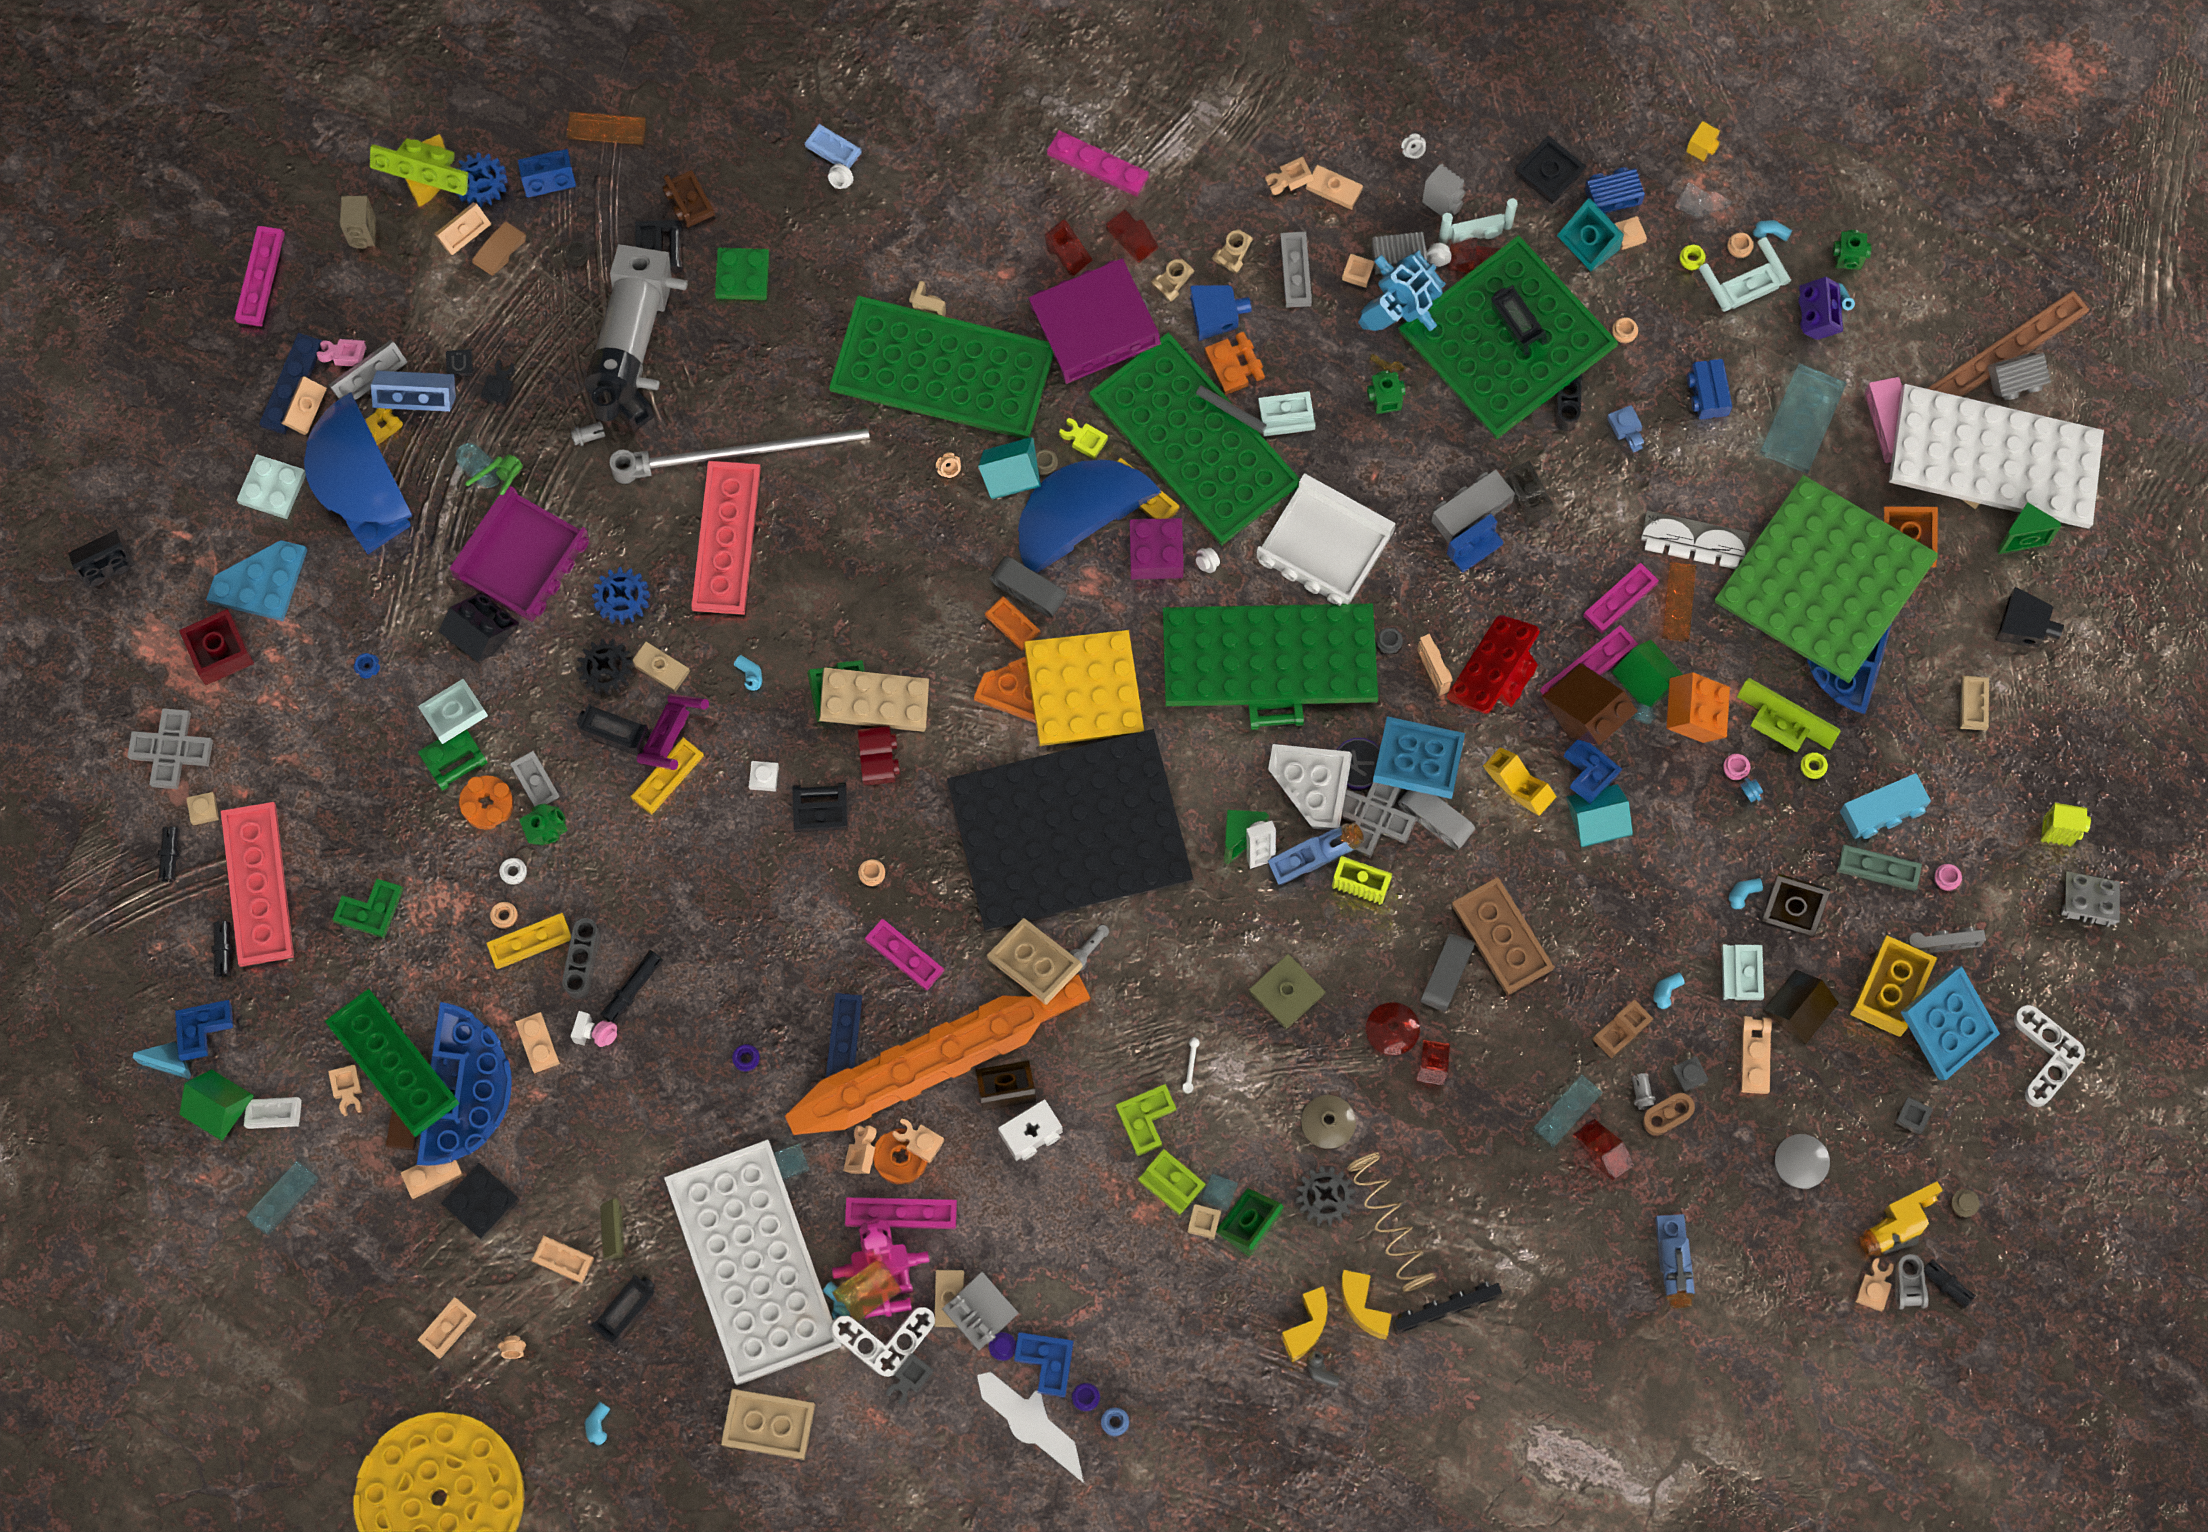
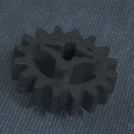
M603 638L598 646L591 642L592 649L590 651L587 649L582 650L586 655L585 658L577 659L582 665L576 668L578 674L582 675L579 680L582 684H586L585 687L589 692L594 690L597 696H600L605 691L609 697L613 689L621 693L620 686L622 684L627 687L629 686L626 680L627 677H634L633 672L629 670L635 667L633 660H630L633 657L630 651H626L623 643L617 646L614 639H611L609 644H607ZM592 663L593 669L590 671V665ZM622 663V669L620 672L619 665ZM599 664H602L606 667L610 666L612 671H610L609 669L602 668Z

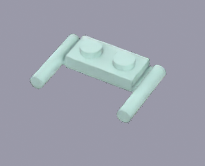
M1513 198L1509 199L1505 214L1493 215L1453 224L1452 226V214H1443L1438 241L1446 244L1451 239L1452 244L1460 243L1465 245L1472 243L1476 239H1492L1497 237L1499 234H1502L1503 228L1505 230L1512 228L1517 201Z
M1767 237L1760 239L1758 244L1769 263L1721 285L1708 263L1699 267L1723 312L1777 290L1779 286L1786 285L1791 281Z

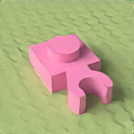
M339 339L337 345H333L330 341H321V348L325 352H317V356L321 362L333 360L337 366L354 367L362 361L366 345L362 340Z

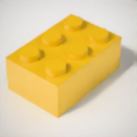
M1886 935L1880 943L1850 1015L1901 1037L1908 1027L1901 1011L1922 994L1937 957Z

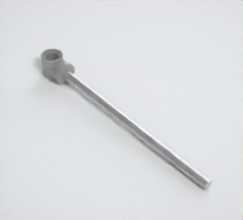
M868 428L653 458H649L648 451L631 453L627 450H619L612 454L610 467L613 478L617 482L628 484L636 478L652 476L651 468L854 441L870 437ZM622 464L630 465L627 469H618Z

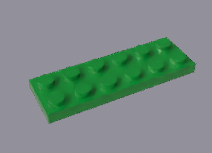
M369 988L325 1020L331 1031L414 1137L460 1104Z

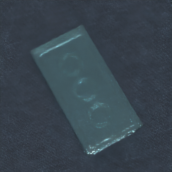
M1799 363L1760 454L1808 474L1847 382Z

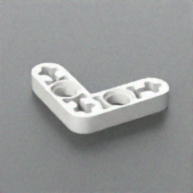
M2026 1005L2016 1012L2014 1016L2015 1026L2052 1055L2025 1091L2026 1101L2034 1107H2041L2050 1101L2083 1060L2085 1049L2078 1040L2034 1006ZM2030 1013L2032 1015V1022L2025 1024L2022 1021L2024 1019L2023 1015ZM2041 1021L2043 1025L2035 1033L2033 1030ZM2043 1030H2053L2056 1034V1041L2053 1043L2046 1042L2042 1037ZM2064 1039L2066 1042L2057 1050L2055 1047ZM2074 1048L2076 1050L2074 1054L2076 1057L2073 1056L2069 1059L2066 1056L2068 1054L2067 1050ZM2049 1067L2059 1068L2062 1072V1078L2060 1080L2051 1079L2048 1075ZM2045 1082L2049 1086L2042 1093L2044 1098L2036 1099L2034 1097V1090H2038Z
M915 1308L909 1313L885 1345L849 1316L835 1318L830 1330L835 1339L876 1373L889 1377L900 1369L929 1333L935 1323V1317L928 1308ZM926 1313L925 1320L928 1323L926 1326H918L915 1331L919 1332L920 1335L916 1337L912 1331L906 1329V1326L909 1324L913 1328L918 1321L915 1318L916 1314L923 1315ZM848 1321L850 1323L848 1329L854 1334L857 1333V1330L861 1331V1334L854 1338L852 1345L848 1343L852 1339L848 1334L843 1333L841 1336L838 1334L840 1328L837 1326L839 1322L845 1324ZM905 1333L911 1337V1345L908 1349L901 1350L897 1346V1338ZM863 1338L870 1339L873 1344V1348L868 1354H862L858 1350V1343ZM891 1346L895 1352L903 1356L901 1359L895 1356L890 1362L893 1366L892 1369H884L882 1371L881 1367L883 1364L880 1360L881 1358L888 1359L893 1352L888 1351Z

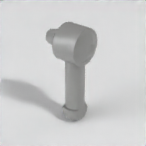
M1102 924L1096 927V931L1080 949H1074L1069 952L1082 963L1083 968L1080 971L1086 967L1087 956L1104 937L1108 936L1109 928L1106 925Z

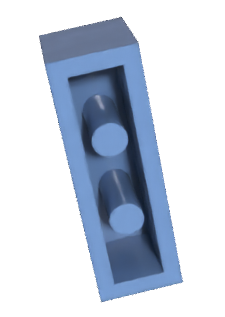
M377 371L371 383L372 407L450 411L456 398L454 374Z

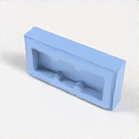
M818 124L805 142L806 148L833 164H843L849 169L861 154L859 147Z

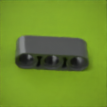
M1008 556L1003 557L989 577L991 582L997 587L1049 618L1055 615L1067 597V594L1060 587Z
M589 918L579 919L574 924L562 979V985L567 995L575 1000L585 998L590 991L600 943L599 929L596 923ZM584 929H593V933L590 937H580V934ZM578 955H588V959L585 963H575V959ZM574 980L583 981L579 989H570V984Z
M1450 932L1422 996L1421 1003L1446 1013L1475 945L1474 941Z

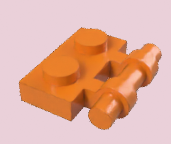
M1240 332L1235 336L1238 345L1234 347L1231 346L1229 339H1225L1204 348L1206 357L1224 395L1248 387L1247 376L1253 374L1256 381L1265 378L1262 371L1263 365L1260 359L1256 358L1253 352L1254 346L1251 340L1247 339L1244 332ZM1244 354L1248 364L1241 367L1237 357Z

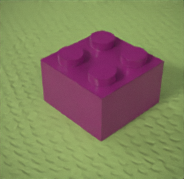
M1182 518L1130 519L1131 580L1183 578Z

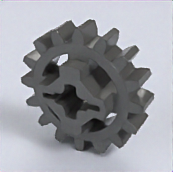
M1320 1166L1319 1173L1317 1174L1312 1169L1309 1170L1310 1178H1301V1183L1304 1187L1297 1186L1296 1192L1302 1194V1196L1296 1198V1203L1303 1204L1299 1210L1300 1214L1307 1212V1221L1310 1222L1315 1218L1319 1227L1322 1221H1326L1328 1227L1332 1226L1334 1219L1339 1224L1342 1223L1341 1215L1344 1214L1349 1217L1351 1213L1347 1206L1353 1207L1355 1205V1201L1349 1198L1356 1193L1354 1189H1348L1352 1184V1180L1344 1181L1343 1176L1345 1172L1343 1171L1338 1175L1334 1174V1167H1331L1329 1172H1325L1324 1167ZM1322 1179L1330 1180L1328 1183L1320 1184L1318 1180ZM1339 1187L1343 1191L1344 1202L1338 1197L1337 1190ZM1308 1191L1314 1197V1203L1312 1206H1310L1308 1202ZM1330 1192V1200L1322 1201L1320 1199L1322 1194ZM1331 1209L1332 1211H1334L1330 1214L1321 1213L1322 1210Z

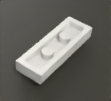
M1259 821L1246 829L1247 861L1250 869L1269 863L1268 860L1276 856V829L1273 821L1266 823L1265 821Z

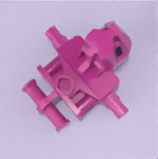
M884 1220L863 1223L859 1229L863 1251L854 1252L851 1255L852 1263L832 1268L833 1278L855 1277L858 1287V1301L883 1298L884 1304L863 1306L865 1319L885 1314L886 1317H890L892 1313L912 1311L910 1298L890 1302L889 1297L913 1292L909 1277L910 1267L930 1262L928 1251L907 1253L906 1246L903 1244L893 1245L890 1226Z

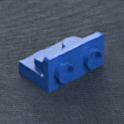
M568 149L518 160L526 197L576 186Z
M1492 514L1449 542L1447 555L1461 572L1467 571L1503 546V540L1495 532L1497 520Z
M408 519L381 525L378 522L363 521V524L346 521L350 531L367 555L411 526Z

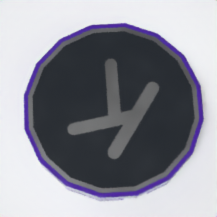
M1352 738L1343 742L1337 748V751H1347L1352 754L1346 788L1354 791L1370 789L1373 784L1380 747L1375 742L1365 738Z

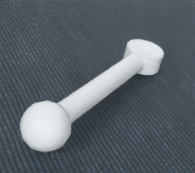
M1195 1037L1189 1040V1045L1191 1046L1186 1083L1183 1084V1092L1186 1094H1190L1193 1091L1191 1082L1196 1048L1200 1044L1199 1039Z

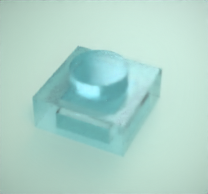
M800 1143L774 1153L783 1180L810 1171Z
M1212 1174L1202 1201L1228 1211L1238 1183Z

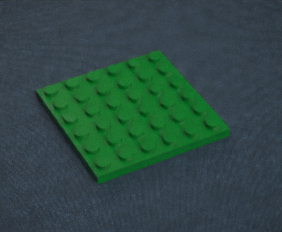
M1519 235L1445 291L1440 297L1432 301L1433 305L1428 311L1437 324L1433 330L1429 331L1418 318L1411 322H1405L1399 327L1401 335L1496 440L1618 346V341ZM1512 285L1537 322L1546 331L1547 343L1542 346L1540 341L1536 340L1529 344V354L1524 356L1499 320L1491 304V298L1498 290L1502 288L1507 289ZM1512 301L1504 306L1523 333L1531 329Z

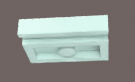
M1310 391L1258 398L1261 421L1267 425L1263 432L1264 436L1315 430Z
M1723 944L1721 947L1723 1000H1763L1762 945L1727 946V944Z

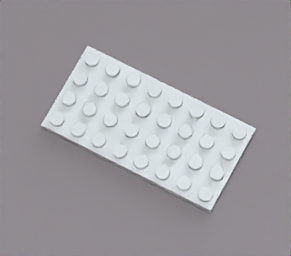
M1904 384L1901 388L1889 483L2021 513L2028 502L2062 523L2089 529L2093 525L2104 430Z
M769 1140L664 1177L736 1386L842 1347L841 1343L831 1333L830 1329L833 1320Z

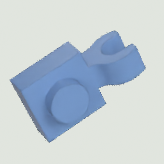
M1632 405L1608 414L1607 419L1617 439L1626 438L1633 453L1643 449L1641 444H1644V440L1639 433L1642 431L1643 426Z

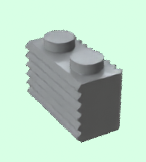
M1439 164L1426 180L1422 202L1441 216L1445 213L1456 215L1463 206L1461 199L1466 193L1463 190L1464 178L1460 179V176H1456V173H1452V170H1448L1443 164Z
M1423 232L1372 238L1371 250L1373 261L1382 254L1387 262L1396 268L1397 263L1401 259L1413 254L1418 249L1426 261H1428ZM1375 263V275L1382 274L1380 268Z
M2033 351L1988 365L1994 395L2003 397L2004 400L2019 397L2018 392L2027 390L2028 393L2040 391L2043 389L2044 384L2051 381L2043 352Z

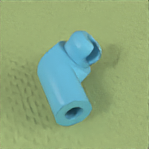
M1775 220L1759 221L1753 230V235L1759 239L1766 237L1767 233H1772L1784 241H1787L1792 233L1791 229Z
M1838 283L1840 284L1841 307L1845 310L1853 309L1855 305L1854 300L1849 296L1844 285Z
M739 655L734 662V666L745 672V687L749 690H758L763 682L760 666Z
M1757 878L1736 883L1729 894L1731 907L1733 909H1742L1745 906L1744 900L1748 894L1763 891L1761 879Z
M1680 972L1660 980L1656 984L1653 999L1657 1003L1658 1008H1668L1671 1005L1670 997L1672 990L1685 984Z
M832 1281L829 1282L824 1288L823 1293L833 1300V1319L839 1316H850V1296Z
M600 1401L585 1420L587 1439L596 1445L603 1444L607 1438V1434L602 1431L601 1422L610 1411Z

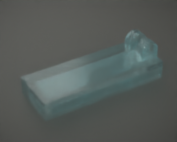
M1581 1075L1537 1123L1533 1131L1539 1133L1554 1148L1603 1092L1585 1076Z
M296 1161L246 1215L247 1220L255 1228L260 1229V1232L268 1236L318 1182V1177Z

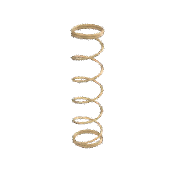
M1378 1152L1371 1153L1353 1161L1347 1168L1351 1172L1359 1170L1353 1179L1357 1185L1385 1182L1366 1198L1364 1206L1378 1209L1396 1205L1377 1221L1375 1230L1379 1232H1393L1407 1229L1388 1245L1386 1254L1401 1256L1417 1253L1403 1264L1396 1274L1399 1279H1414L1402 1288L1404 1289L1403 1292L1413 1291L1432 1282L1436 1276H1434V1273L1412 1277L1399 1276L1400 1271L1422 1254L1424 1250L1418 1249L1403 1253L1388 1252L1391 1245L1409 1232L1413 1226L1409 1225L1388 1230L1377 1228L1378 1224L1387 1215L1402 1205V1202L1381 1206L1367 1205L1370 1197L1391 1181L1390 1178L1367 1183L1356 1182L1357 1176L1364 1169L1380 1159Z

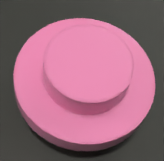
M1732 754L1726 758L1723 764L1724 773L1732 780H1742L1750 772V762L1741 754Z
M1943 864L1935 871L1934 880L1939 888L1951 891L1960 885L1962 875L1956 866Z
M606 1020L598 1023L592 1032L595 1044L599 1047L610 1045L616 1039L617 1026L613 1022H607Z

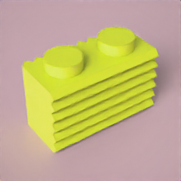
M2055 803L2046 813L2045 817H2043L2041 841L2043 843L2047 841L2048 844L2050 842L2053 844L2057 843L2058 845L2063 844L2064 846L2068 844L2071 847L2077 840H2082L2084 832L2088 833L2091 824V817L2087 816L2088 809Z
M1341 856L1333 878L1332 887L1333 889L1337 888L1338 891L1343 890V892L1347 891L1348 894L1352 893L1353 896L1358 895L1359 898L1363 897L1364 900L1368 898L1369 901L1373 900L1374 903L1378 902L1381 905L1385 899L1392 873Z

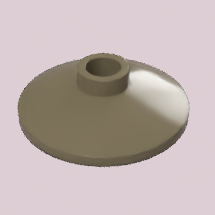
M1323 1095L1307 1104L1302 1113L1301 1127L1305 1137L1313 1145L1322 1149H1335L1343 1146L1351 1139L1356 1127V1118L1353 1109L1345 1100L1333 1095ZM1332 1116L1334 1118V1122L1332 1124H1326L1324 1122V1117Z

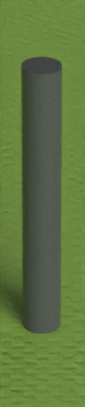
M1202 385L1198 388L1196 392L1198 396L1261 434L1266 429L1267 425L1214 392Z

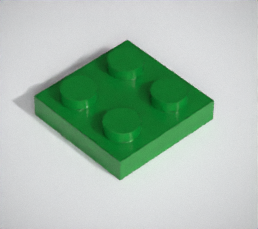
M718 248L715 286L716 299L767 300L769 249Z

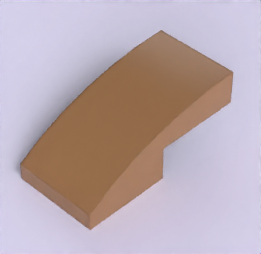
M505 222L485 242L473 258L472 263L493 276L509 262V255L525 242L526 234Z
M1634 999L1609 1024L1599 1031L1593 1040L1612 1059L1653 1018Z

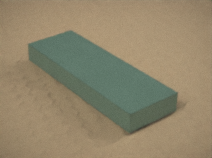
M1843 844L1836 872L1916 891L1922 864Z

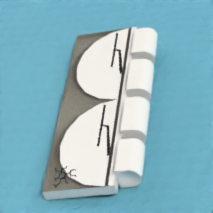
M1647 511L1641 540L1646 541L1645 550L1663 554L1664 546L1666 545L1669 546L1668 555L1689 559L1690 551H1694V561L1714 565L1717 556L1721 557L1719 566L1737 569L1739 561L1742 562L1746 556L1750 532Z

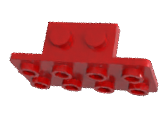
M1498 615L1448 692L1447 699L1452 703L1484 714L1492 710L1498 698L1503 705L1512 708L1538 667L1529 649L1540 633L1539 628L1536 625L1505 615Z

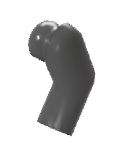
M1311 1352L1306 1361L1311 1378L1319 1383L1337 1388L1341 1375L1327 1371L1323 1361L1324 1356L1321 1352Z

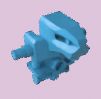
M1419 249L1401 259L1397 263L1396 268L1391 263H1388L1382 254L1374 260L1383 274V277L1378 282L1383 293L1372 299L1361 310V317L1358 323L1363 329L1383 330L1397 322L1401 317L1407 322L1418 318L1429 331L1437 326L1428 309L1433 305L1432 301L1443 294L1441 288L1446 283L1434 271L1436 269L1434 263L1429 265Z

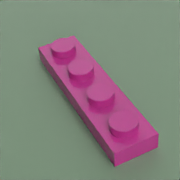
M1060 130L1047 150V155L1138 197L1149 177L1148 171Z
M257 227L234 318L237 323L262 326L285 235L283 229Z
M1620 625L1540 689V692L1542 694L1547 692L1579 663L1584 664L1602 676L1626 657L1634 647L1638 646V643Z
M846 1197V1227H861L866 1222L884 1220L889 1224L890 1228L956 1229L957 1200Z

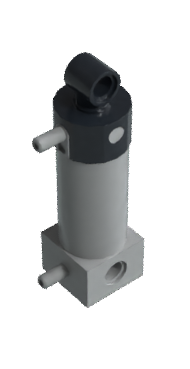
M618 244L610 271L612 293L584 383L587 391L592 395L593 413L598 420H614L619 414V404L627 403L634 399L638 387L652 390L659 389V380L641 377L644 356L657 311L664 312L670 289L686 290L688 284L686 280L671 277L669 252Z

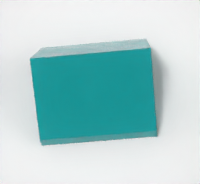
M1589 198L1557 236L1590 271H1593L1620 250L1624 234Z
M1032 437L983 450L978 467L991 499L1041 487L1034 439Z
M1618 784L1608 786L1591 804L1578 794L1566 797L1581 848L1633 834L1629 801Z

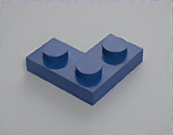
M1576 740L1563 755V757L1582 771L1569 788L1589 804L1622 771L1621 767L1591 743Z
M229 1000L175 1011L178 1056L180 1060L186 1061L208 1056L206 1033L233 1028L232 1005Z
M1018 1332L1014 1362L1041 1366L1038 1394L1066 1397L1074 1341Z

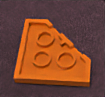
M1026 657L1008 663V666L996 671L991 670L984 673L974 695V701L1035 723Z

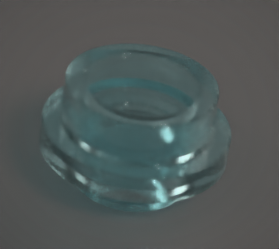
M1639 703L1638 707H1635L1638 712L1631 717L1638 722L1651 725L1652 720H1656L1657 716L1653 714V708Z

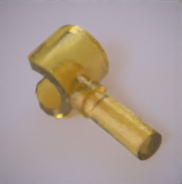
M1374 354L1370 356V360L1390 373L1393 372V368L1400 372L1404 371V365L1400 362L1390 364Z

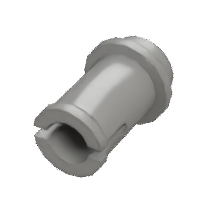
M601 421L581 428L575 426L574 430H570L574 445L580 444V446H583L584 442L601 437L604 438L605 433L602 430Z
M1642 1073L1637 1074V1077L1635 1075L1632 1076L1631 1081L1633 1082L1636 1096L1634 1104L1638 1106L1639 1110L1650 1109L1654 1106L1656 1098L1652 1096L1649 1075Z

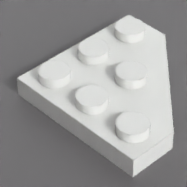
M1273 744L1268 770L1313 829L1330 831L1340 827L1352 754L1347 751Z

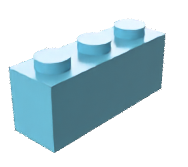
M1917 773L1845 803L1840 813L1854 839L1861 836L1863 839H1867L1877 834V829L1884 826L1890 829L1902 823L1901 819L1911 816L1913 819L1921 816L1926 812L1925 809L1931 800Z

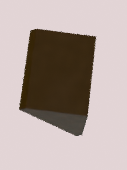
M1778 873L1771 885L1762 921L1815 936L1831 889Z
M1795 970L1762 1011L1806 1045L1839 1002L1822 979Z
M1029 1060L975 1069L982 1111L1036 1102Z

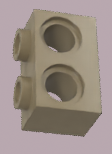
M341 196L340 226L349 246L360 249L367 246H375V213L367 196Z

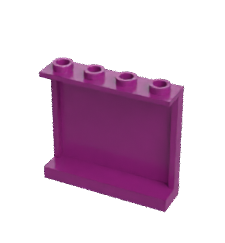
M1123 258L1117 261H1109L1098 269L1085 271L1074 279L1061 281L1055 287L1040 290L1033 296L1028 297L1032 313H1035L1060 366L1066 384L1161 344L1159 332Z
M509 486L504 495L499 494L449 569L453 578L533 623L537 616L540 617L545 611L546 602L549 597L555 595L559 590L560 581L565 573L569 574L573 569L575 558L579 552L583 553L589 544V535L586 528L582 527L580 530L519 496L516 489Z

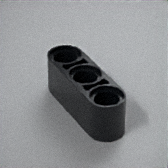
M1582 374L1555 394L1554 421L1557 428L1562 431H1571L1577 426L1581 414ZM1570 389L1574 394L1567 395L1563 390ZM1570 413L1573 418L1566 419L1562 414Z

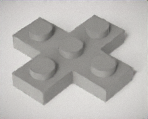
M162 708L158 733L136 731L131 733L127 757L130 760L153 762L149 783L151 787L178 789L182 764L209 766L213 741L211 738L187 736L191 713L188 710Z
M1373 782L1367 797L1346 789L1341 818L1355 823L1351 835L1358 846L1353 851L1371 858L1381 834L1406 844L1416 822V817L1393 808L1401 788Z

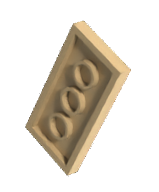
M824 668L819 721L873 727L890 726L892 729L925 732L929 679Z

